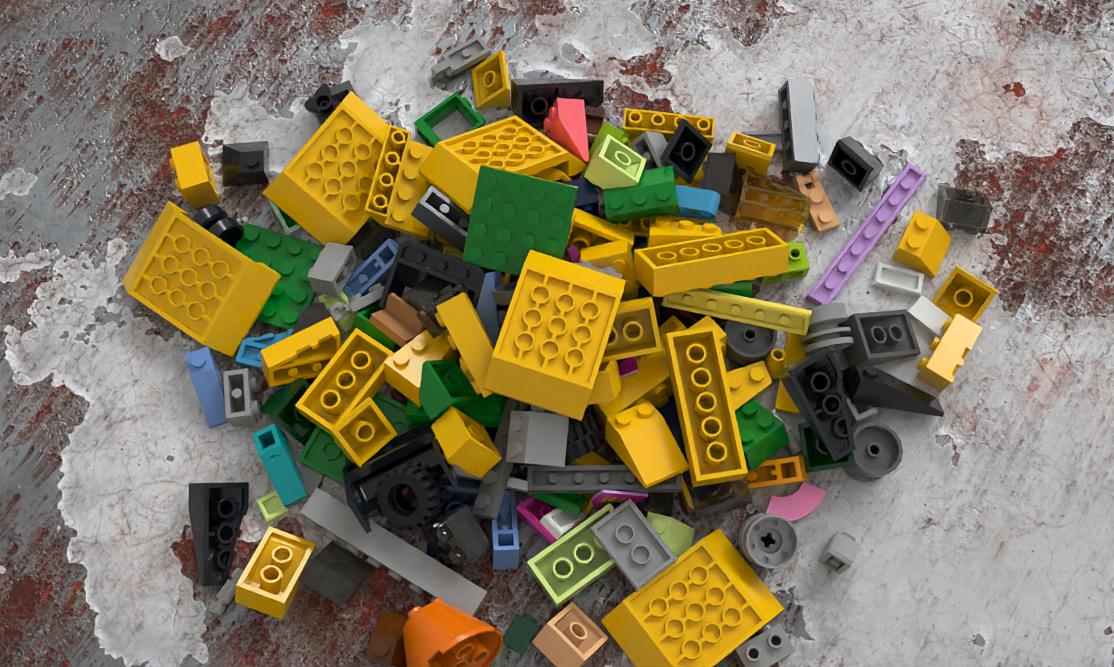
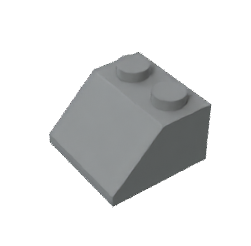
M511 411L506 462L565 467L569 417L561 414Z

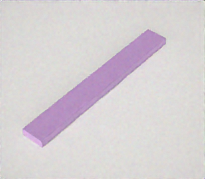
M907 164L806 296L807 300L816 306L833 302L927 178V174L912 164Z

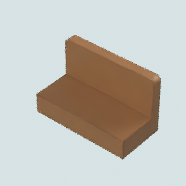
M391 293L388 295L385 309L371 314L369 322L400 347H404L423 332L427 319L396 294Z

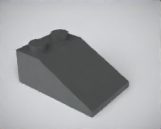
M906 309L855 313L849 316L847 321L838 325L839 327L851 328V333L843 336L853 337L854 341L852 346L844 348L849 367L855 365L873 366L921 354Z

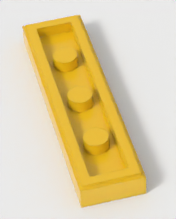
M787 332L784 347L786 355L785 368L808 357L803 355L802 349L810 344H801L800 342L804 335ZM779 377L774 409L778 412L798 415L799 409L789 396Z

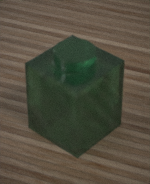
M517 613L503 635V645L524 657L539 631V626L536 625L537 620L526 613L523 616Z

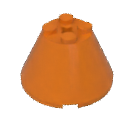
M437 598L422 608L420 606L413 608L408 613L409 619L402 630L407 667H489L503 645V636L497 628L446 603L442 598Z

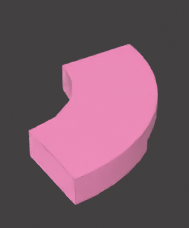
M803 482L798 491L792 495L785 497L771 496L765 513L780 515L790 522H794L812 513L822 502L827 491Z

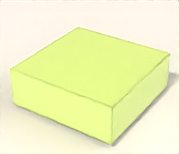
M276 490L256 500L268 524L291 512L289 507L283 506Z

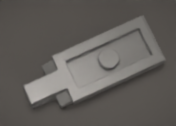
M477 35L442 54L438 64L431 67L432 75L436 81L446 76L456 75L489 57L491 50L482 38Z
M378 283L368 288L369 294L362 297L361 293H358L347 299L349 304L337 302L329 307L327 312L335 322L381 299L385 286L382 287L381 283Z

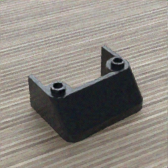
M404 241L398 247L379 306L385 308L388 295L391 293L401 298L405 286L409 288L422 287L426 282L428 274L468 289L467 295L476 310L487 272L480 266L465 262L460 258L418 242Z
M431 423L419 425L390 440L361 467L352 461H349L344 466L343 477L347 503L366 533L371 532L369 518L378 516L381 512V509L376 508L375 505L378 501V498L374 497L375 492L379 490L376 485L382 480L381 477L385 473L399 465L410 461L411 463L415 461L421 462V466L427 464L431 466L429 469L431 472L435 470L438 473L436 476L438 480L442 479L444 482L449 479L454 489L459 487L453 466L444 459V451L438 444L437 439H434L435 434L431 428ZM403 484V489L409 487L408 485Z

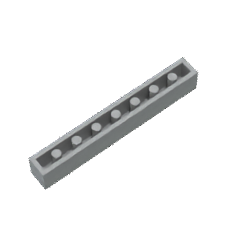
M318 487L300 511V514L305 518L303 522L314 530L317 527L325 530L324 535L335 543L338 540L346 543L345 549L356 556L359 553L367 556L366 562L377 569L383 566L389 570L387 575L398 582L404 579L410 583L408 588L415 593L422 595L425 592L431 596V602L437 598H442L446 603L476 617L488 597V592L370 519L371 532L366 533L349 506Z

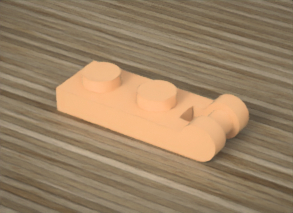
M812 170L807 175L794 176V186L817 235L838 228L840 222L822 187L818 172ZM810 183L812 188L806 189L805 185Z

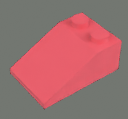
M557 98L554 106L550 107L548 118L544 119V132H547V137L588 165L590 161L584 100ZM583 172L569 177L572 180H578Z

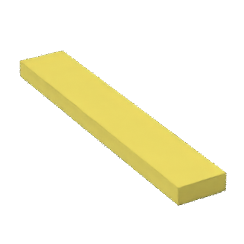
M702 288L692 289L687 293H670L664 296L662 306L804 336L807 335L812 314L811 310Z

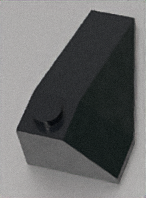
M830 348L801 359L777 372L789 396L833 462L856 450L851 420L847 415V398L842 387V370Z
M249 482L189 483L188 509L201 586L224 585L228 580L235 556L233 550L236 539L240 538L242 532L240 530L241 522L249 508Z

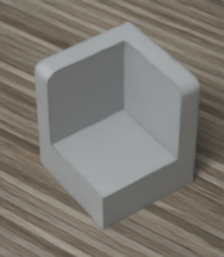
M850 398L847 399V415L851 420L852 428L871 420L878 413L876 407L869 409L867 405L853 404Z

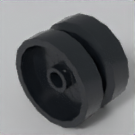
M217 205L205 207L191 219L233 248L244 236L243 226L234 218H230Z

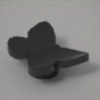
M325 83L317 89L314 94L315 97L308 99L304 104L307 111L318 114V120L321 125L340 104V102H335L332 99L331 91Z

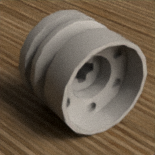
M829 303L806 309L812 311L807 331L810 334L802 337L800 342L801 344L810 345L803 347V355L811 356L827 348H830L832 353H837L854 344L853 337H843L851 333V328L838 326L848 320L844 303Z
M758 513L750 516L743 522L738 532V545L741 553L748 561L764 568L778 569L787 566L795 558L799 550V535L796 527L788 519L780 515ZM767 536V538H770V542L764 544L761 541V537Z

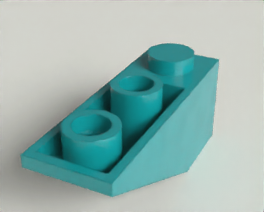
M272 424L252 434L258 455L283 506L288 507L308 497L286 433L275 424Z

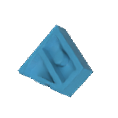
M288 329V332L275 335L269 333L259 338L250 337L243 339L235 362L238 365L262 370L260 351L296 334V330Z

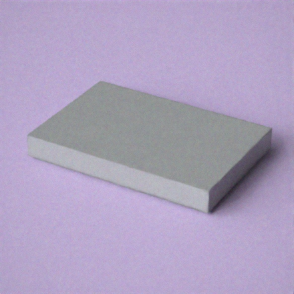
M630 498L589 528V531L636 592L678 560Z

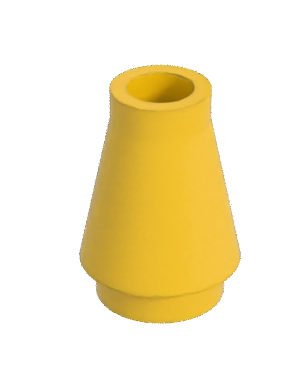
M780 348L773 349L771 354L764 360L771 379L779 378L777 372L785 369L786 355Z

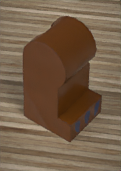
M585 106L588 150L590 151L605 121V109Z

